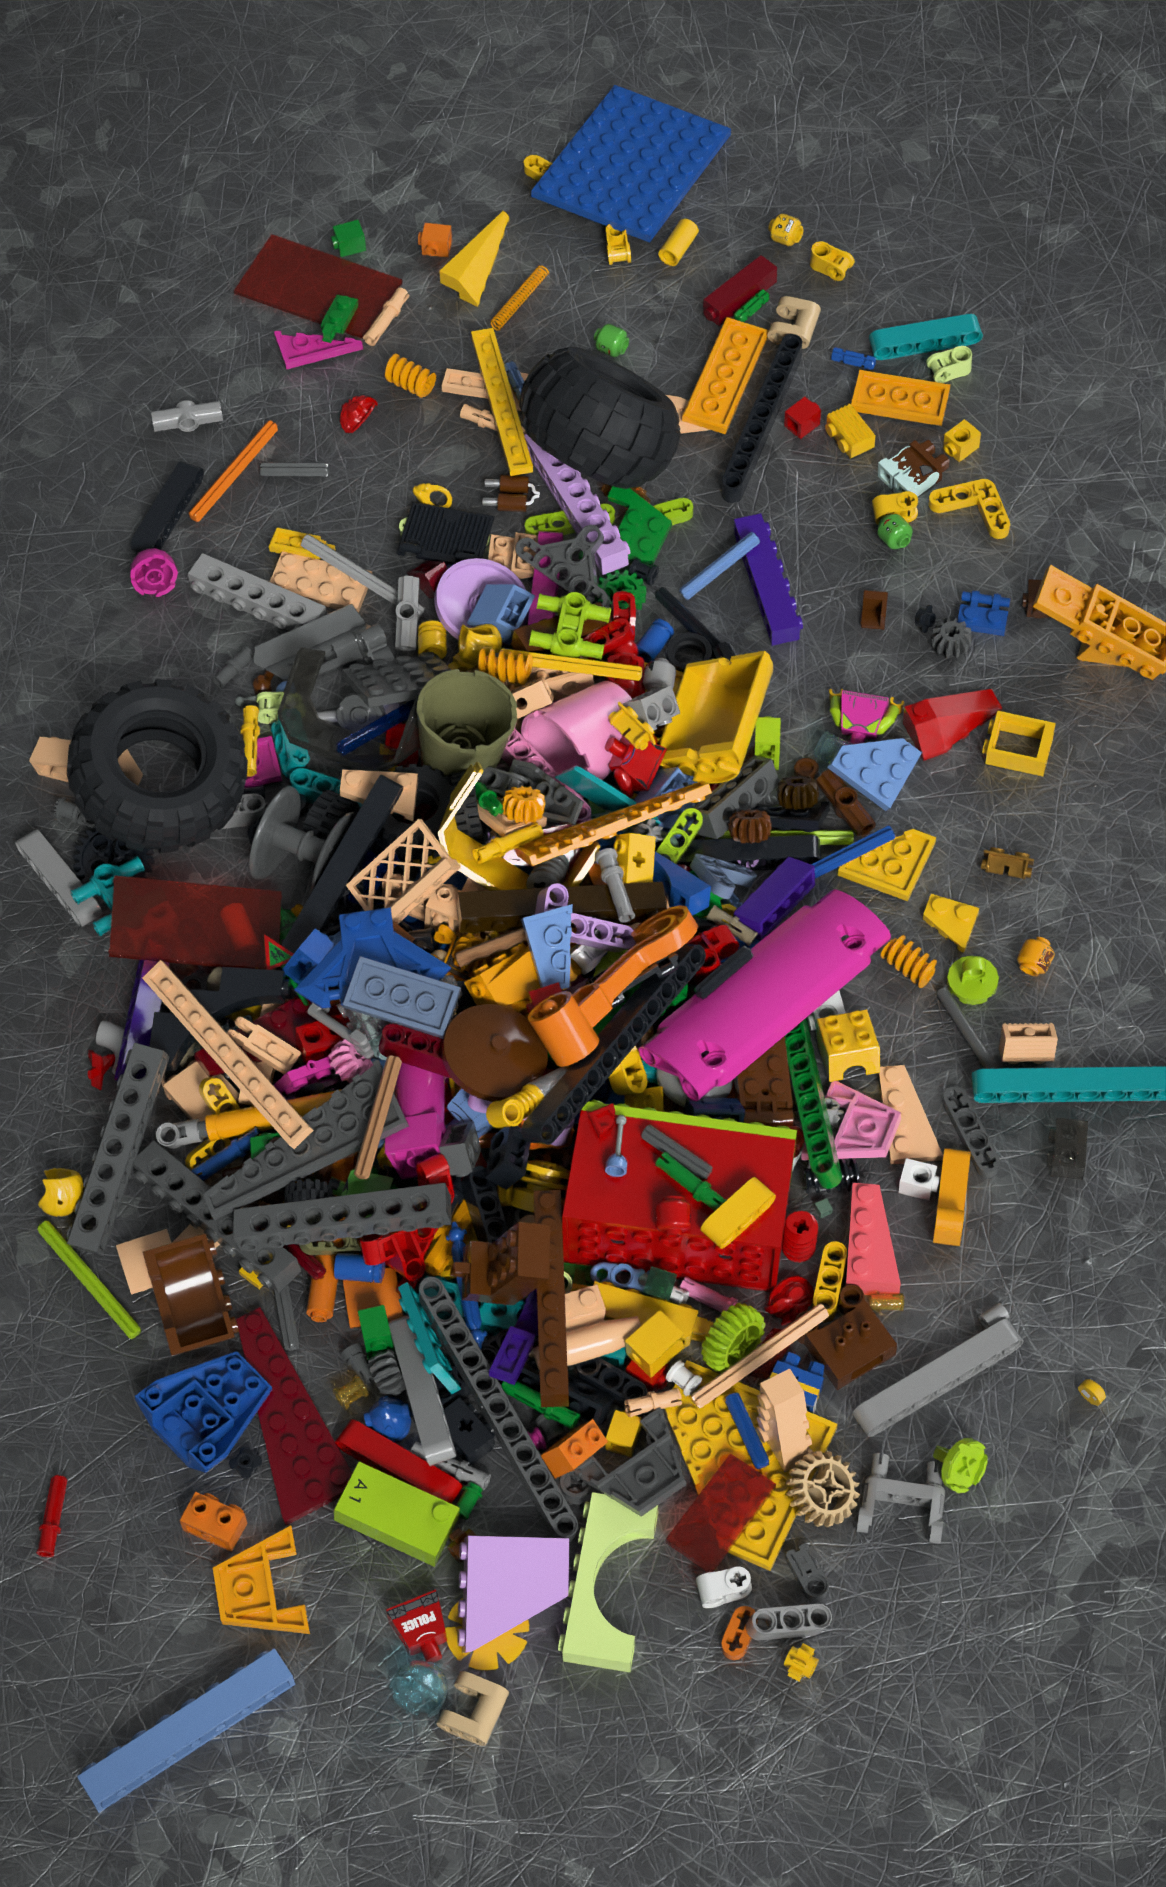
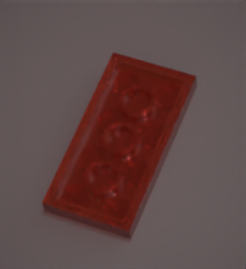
M730 1453L665 1539L666 1544L707 1572H714L776 1489V1484Z

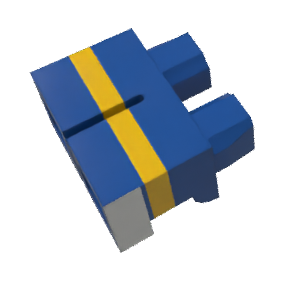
M787 1352L782 1361H777L770 1378L791 1369L804 1391L807 1411L814 1414L818 1398L823 1389L824 1365L811 1361L808 1370H802L798 1368L801 1357Z

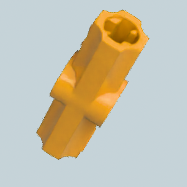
M463 1200L456 1207L451 1220L456 1222L462 1230L466 1229L468 1233L473 1224L466 1200ZM452 1224L443 1225L438 1228L432 1244L424 1255L425 1271L429 1275H441L453 1257L451 1251L453 1242L446 1239ZM467 1234L464 1235V1239L462 1240L465 1244L467 1241Z

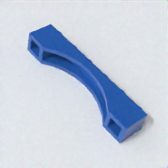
M620 830L617 832V835L625 834V832ZM616 836L609 839H598L597 841L601 846L599 850L601 851L606 848L614 849ZM655 852L653 882H663L669 907L687 906L692 916L708 908L711 886Z

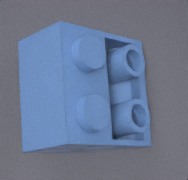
M486 584L467 624L472 627L483 624L496 626L498 631H500L502 642L510 646L514 630L521 626L535 595L514 584Z

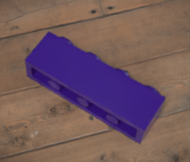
M788 857L735 910L733 917L737 916L740 918L739 921L758 932L756 939L759 941L763 940L815 886V866Z

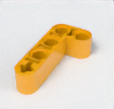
M944 1148L933 1243L960 1246L971 1151Z

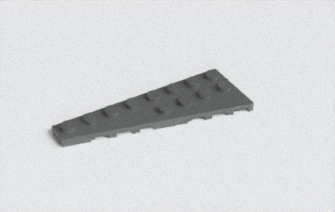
M379 1060L372 1063L373 1066L362 1075L357 1074L352 1078L353 1082L341 1091L336 1090L331 1094V1099L317 1109L316 1107L302 1117L314 1131L295 1149L280 1137L274 1143L270 1142L264 1146L266 1149L255 1158L246 1160L244 1166L230 1177L227 1175L206 1191L203 1197L212 1218L217 1220L233 1212L234 1209H240L289 1185L291 1182H295L359 1151L383 1072ZM394 1092L380 1140L409 1127Z

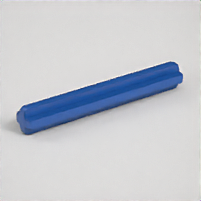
M886 826L811 864L815 866V879L894 840L896 837L891 826Z

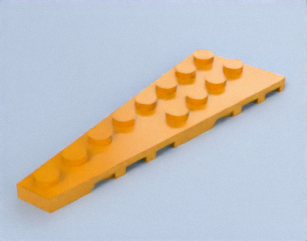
M700 781L545 835L542 838L516 848V854L531 866L566 854L576 848L589 846L598 839L612 838L620 830L654 818L664 812L677 810L686 803L700 802L706 799V795L712 793L710 785L705 781Z

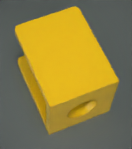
M658 1311L625 1340L626 1354L652 1378L684 1349V1343L680 1341L683 1337V1332L662 1311Z

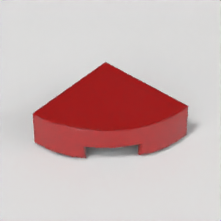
M613 1103L588 1113V1118L599 1139L605 1137L614 1126L615 1107Z

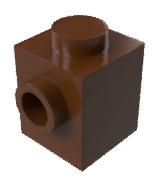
M1028 579L1027 592L1022 594V607H1026V617L1051 618L1033 607L1042 580Z

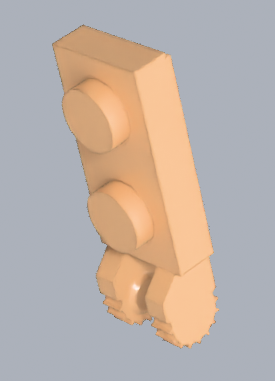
M238 1017L235 1020V1024L244 1032L250 1034L248 1038L232 1029H229L227 1032L238 1046H243L244 1050L284 1075L292 1069L301 1055V1052L258 1024L256 1026L243 1017Z

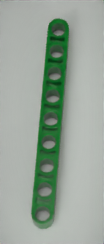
M805 1018L785 1035L787 1060L811 1169L823 1188L831 1189L841 1182L842 1173L807 1018Z

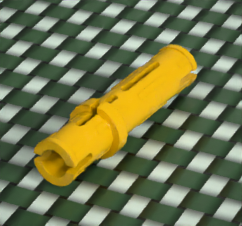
M253 705L243 708L244 719L241 726V734L245 743L244 753L248 760L247 777L257 774V737L260 734V727L258 726L259 708Z
M535 822L504 837H495L489 843L473 849V858L476 862L478 861V864H482L495 857L501 858L510 850L542 838L543 829L541 825Z

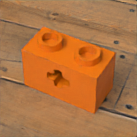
M591 1419L575 1427L540 1456L556 1479L576 1469L608 1443L595 1421Z

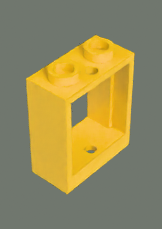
M997 711L995 720L991 719L987 734H991L990 740L985 739L982 754H986L985 764L1043 777L1056 723ZM1000 731L1041 739L1037 758L997 750L996 745Z

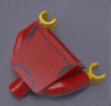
M654 734L653 737L656 744L653 745L649 741L647 748L644 750L636 749L625 736H622L620 741L611 737L605 744V750L613 754L608 764L609 769L614 772V777L621 793L630 799H635L637 796L634 791L649 790L667 751L665 747L657 745V743H660L661 738H656Z

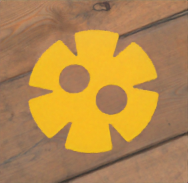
M458 1601L451 1609L448 1619L463 1626V1617H458ZM529 1620L522 1622L474 1650L469 1667L477 1670L498 1669L497 1652L508 1664L513 1662L522 1653L527 1644L526 1640L513 1635V1633L528 1632ZM462 1626L445 1628L447 1644L453 1655L460 1661L469 1654L462 1653V1646H458L457 1643L458 1629H462Z

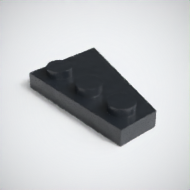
M829 801L821 802V807H806L804 810L785 809L781 805L756 806L751 810L758 809L767 812V815L770 816L772 827L779 830L802 829L804 832H814L820 829L828 815L830 803Z

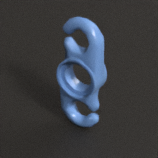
M600 1262L595 1264L590 1271V1278L593 1283L594 1281L600 1283L597 1271L605 1269L608 1275L602 1282H610L617 1288L624 1290L635 1289L639 1292H647L652 1290L657 1282L656 1274L652 1270H648L649 1284H640L639 1278L645 1274V1270L635 1269L627 1264ZM621 1270H627L631 1273V1278L626 1284H620L616 1281V1275Z

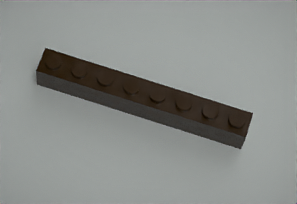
M663 882L624 884L635 914L634 919H631L629 915L631 921L625 923L620 922L608 885L565 887L569 896L567 905L573 904L572 913L617 924L631 925L633 923H643L658 912L667 909ZM544 888L458 892L456 908L460 933L503 932L505 930L522 928L521 919L535 915L538 894ZM550 891V899L556 903L557 897ZM571 922V927L576 928V925Z

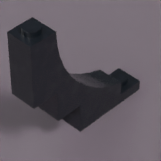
M222 967L219 991L188 990L218 1022L226 1016L245 1008L264 1004H284L286 995H290L291 980H288L284 971ZM154 1012L149 1047L165 1051L170 1056L166 1070L177 1071L181 1060L196 1039L173 1013ZM165 1073L160 1087H163L165 1084Z

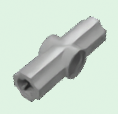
M182 401L176 405V408L151 412L154 432L175 428L190 432L197 429L200 424L223 421L220 401L202 404Z
M403 576L398 579L395 649L401 651L416 650L420 579L413 576ZM410 609L414 611L413 615L409 618L401 616L404 610Z

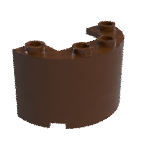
M206 1233L143 1251L171 1356L235 1338L234 1334L239 1332L235 1317L229 1318L228 1311L233 1310L229 1295L223 1296L221 1285L225 1284L221 1269H215L212 1256L217 1255L213 1239L207 1240Z

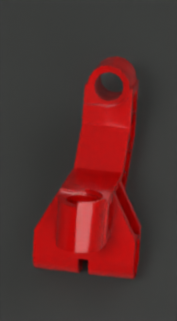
M727 925L714 927L686 943L701 945L706 953L703 966L687 984L698 985L721 965L723 959L733 955L738 950L739 943Z
M438 1153L418 1162L416 1165L418 1186L446 1183L451 1195L452 1204L454 1190L446 1158L441 1153ZM419 1228L411 1232L395 1231L386 1235H363L359 1239L364 1263L367 1265H378L385 1262L387 1266L411 1281L418 1280L424 1274V1255L438 1228Z

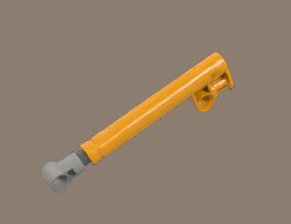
M335 1091L289 1099L287 1101L303 1117L316 1107L317 1109L331 1099V1094ZM253 1106L222 1112L218 1115H207L204 1121L192 1119L177 1123H164L158 1127L156 1138L161 1145L176 1149L182 1145L202 1142L203 1138L209 1137L210 1141H215L221 1138L245 1135L253 1130L254 1127L261 1131L272 1130L274 1127ZM174 1129L176 1133L175 1139L167 1142L165 1139L166 1133Z

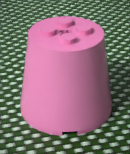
M601 681L528 714L523 719L521 735L558 774L571 767L579 766L603 781L612 772L608 764L613 754L605 750L606 742L611 737L620 741L621 737L630 731L628 729L624 734H621L610 724L608 717L612 712L620 710L618 702L623 705V703L632 698L617 684L610 681ZM576 792L581 798H584V796Z

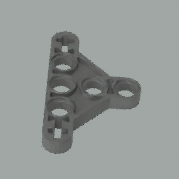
M585 526L577 537L571 540L540 545L531 538H522L517 542L515 548L517 555L566 592H575L576 585L580 582H585L587 585L586 590L581 594L585 596L586 600L590 601V604H595L596 602L590 597L591 593H593L596 597L603 600L601 603L603 607L609 608L611 603L610 597L597 583L594 554L604 541V535L597 526ZM596 531L598 533L597 539L594 542H587V534ZM525 546L530 547L536 555L533 557L530 553L525 552L523 548ZM575 551H583V557L580 561H572V554ZM543 557H550V565L546 568H541L539 565L540 560ZM560 570H568L569 574L565 580L560 581L557 579V574Z

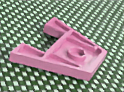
M838 1081L831 1082L825 1098L834 1099L840 1104L841 1108L847 1109L834 1139L838 1159L886 1157L901 1121V1112ZM806 1143L801 1152L802 1160H809Z

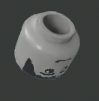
M664 658L650 661L646 664L642 682L644 688L647 691L672 685L673 688L676 669Z

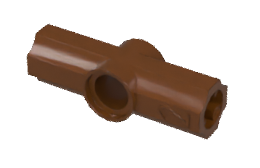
M830 769L822 772L816 779L817 785L834 806L835 814L846 821L857 837H864L870 834L872 829L875 828L876 822L858 801L856 791L847 787L843 780Z

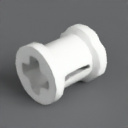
M679 1360L668 1371L665 1379L668 1382L673 1381L683 1390L684 1395L690 1396L700 1385L702 1377L694 1375L684 1367L685 1363Z

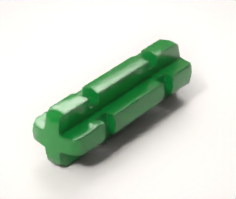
M764 289L758 291L755 294L756 296H753L742 306V309L739 308L734 313V319L745 322L748 319L747 317H751L762 305L769 301V293Z

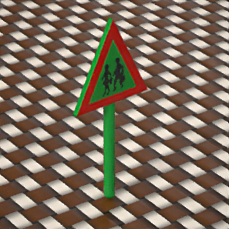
M264 934L266 970H275L280 967L283 969L294 953ZM287 976L288 980H291V985L295 989L298 986L297 983ZM298 994L303 1004L307 1006L309 1004L307 999Z

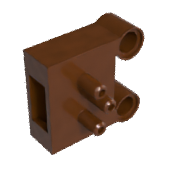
M847 1285L840 1292L839 1310L844 1316L818 1330V1324L797 1339L799 1343L806 1346L816 1362L824 1365V1373L837 1390L894 1357L897 1351V1343L865 1301L864 1292L857 1285ZM853 1298L858 1302L855 1304H849L845 1300ZM804 1311V1312L799 1313V1314L796 1316L795 1320H797L798 1318H800L802 1315H804V1314L807 1313L808 1311Z

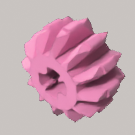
M345 1039L335 1044L331 1049L332 1052L328 1055L332 1061L330 1066L335 1069V1074H339L341 1080H347L348 1083L353 1082L352 1078L357 1074L362 1075L373 1066L371 1058L366 1059L357 1053L354 1045Z

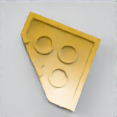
M915 829L905 831L903 835L896 837L894 840L840 866L838 876L908 901L934 848L936 837Z

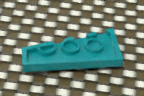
M408 1282L398 1287L402 1296L399 1299V1303L404 1312L409 1315V1318L406 1319L409 1328L414 1334L416 1333L417 1338L414 1339V1342L419 1352L424 1354L423 1366L428 1374L433 1373L449 1392L454 1394L461 1390L458 1381L449 1373L452 1367L439 1348L442 1345L430 1326L432 1323L419 1302V1295Z

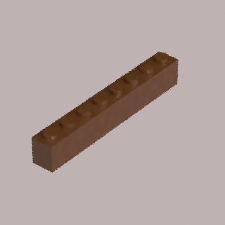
M561 1190L534 1191L535 1224L550 1225L549 1280L537 1288L541 1407L569 1406Z

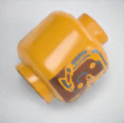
M1042 937L1027 939L1017 956V962L1020 965L1021 971L1036 977L1047 972L1055 953L1047 939Z

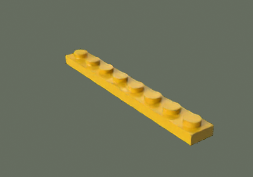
M488 328L471 331V340L509 474L514 476L532 473L533 464L494 329Z

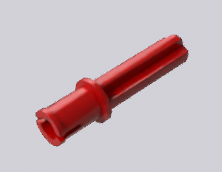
M55 1475L51 1478L43 1524L39 1526L41 1534L36 1554L41 1557L50 1558L54 1557L57 1535L61 1533L59 1524L68 1481L65 1476Z

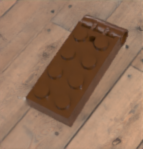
M784 1036L733 1079L735 1098H738L745 1109L744 1123L759 1122L764 1126H787L790 1129L793 1128L794 1118L793 1110L791 1109L793 1103Z

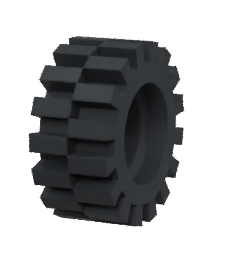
M300 1179L297 1180V1183L291 1182L290 1185H286L284 1189V1203L333 1197L332 1186L330 1184L327 1185L325 1181L320 1183L318 1179H315V1181L306 1179L304 1182Z

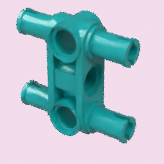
M138 856L120 866L102 864L95 869L94 875L89 878V882L70 890L71 896L77 905L97 895L101 896L112 913L92 922L99 937L118 926L128 929L137 928L142 924L149 910L167 902V898L160 887L140 898L136 896L126 882V879L141 871H145Z

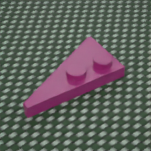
M274 331L275 340L286 370L363 350L362 341L355 340L354 338H345V341L333 340L331 343L322 341L323 335L296 333V336L282 335L281 331Z

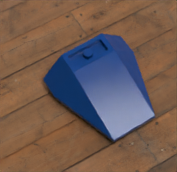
M236 1351L158 1379L135 1395V1400L152 1430L189 1468L206 1473L228 1456L271 1393L272 1386Z

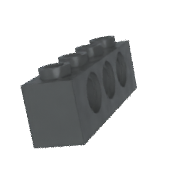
M752 756L742 765L737 777L721 783L711 794L705 797L706 799L694 807L703 816V824L698 831L699 835L714 839L723 836L729 829L730 817H732L733 813L755 808L756 804L778 786L780 781L772 759ZM693 814V819L696 825L698 822L696 821V815Z

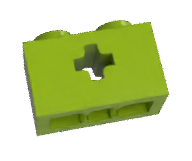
M770 716L758 717L755 728V756L772 759L775 769L779 770L781 718Z

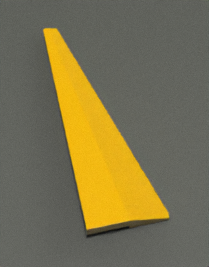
M502 211L439 271L441 284L459 292L460 299L476 307L480 304V297L485 290L488 275H490L500 241L504 237L507 222L509 223V216L505 211Z

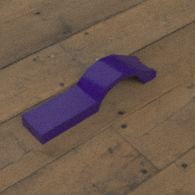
M537 1288L528 1294L523 1311L515 1326H510L489 1370L490 1377L512 1385L516 1384L535 1341L539 1339Z

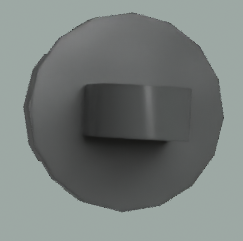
M352 692L341 701L337 709V720L345 733L348 731L354 735L353 738L367 740L375 737L384 727L386 713L383 705L368 708L355 692Z

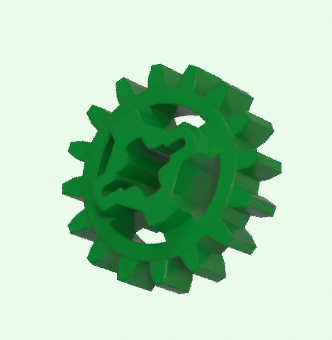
M617 569L614 575L607 573L606 579L599 578L598 586L610 597V608L614 593L625 591L634 595L636 609H642V603L646 602V586H643V579L637 580L636 573L630 576L628 575V570H625L623 574H620ZM595 596V601L598 603L603 602L601 598ZM618 601L620 609H627L629 607L626 601Z

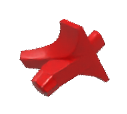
M88 1050V1058L92 1065V1069L88 1070V1078L91 1080V1086L101 1090L104 1074L114 1065L115 1056L114 1054H108L102 1057L93 1050Z

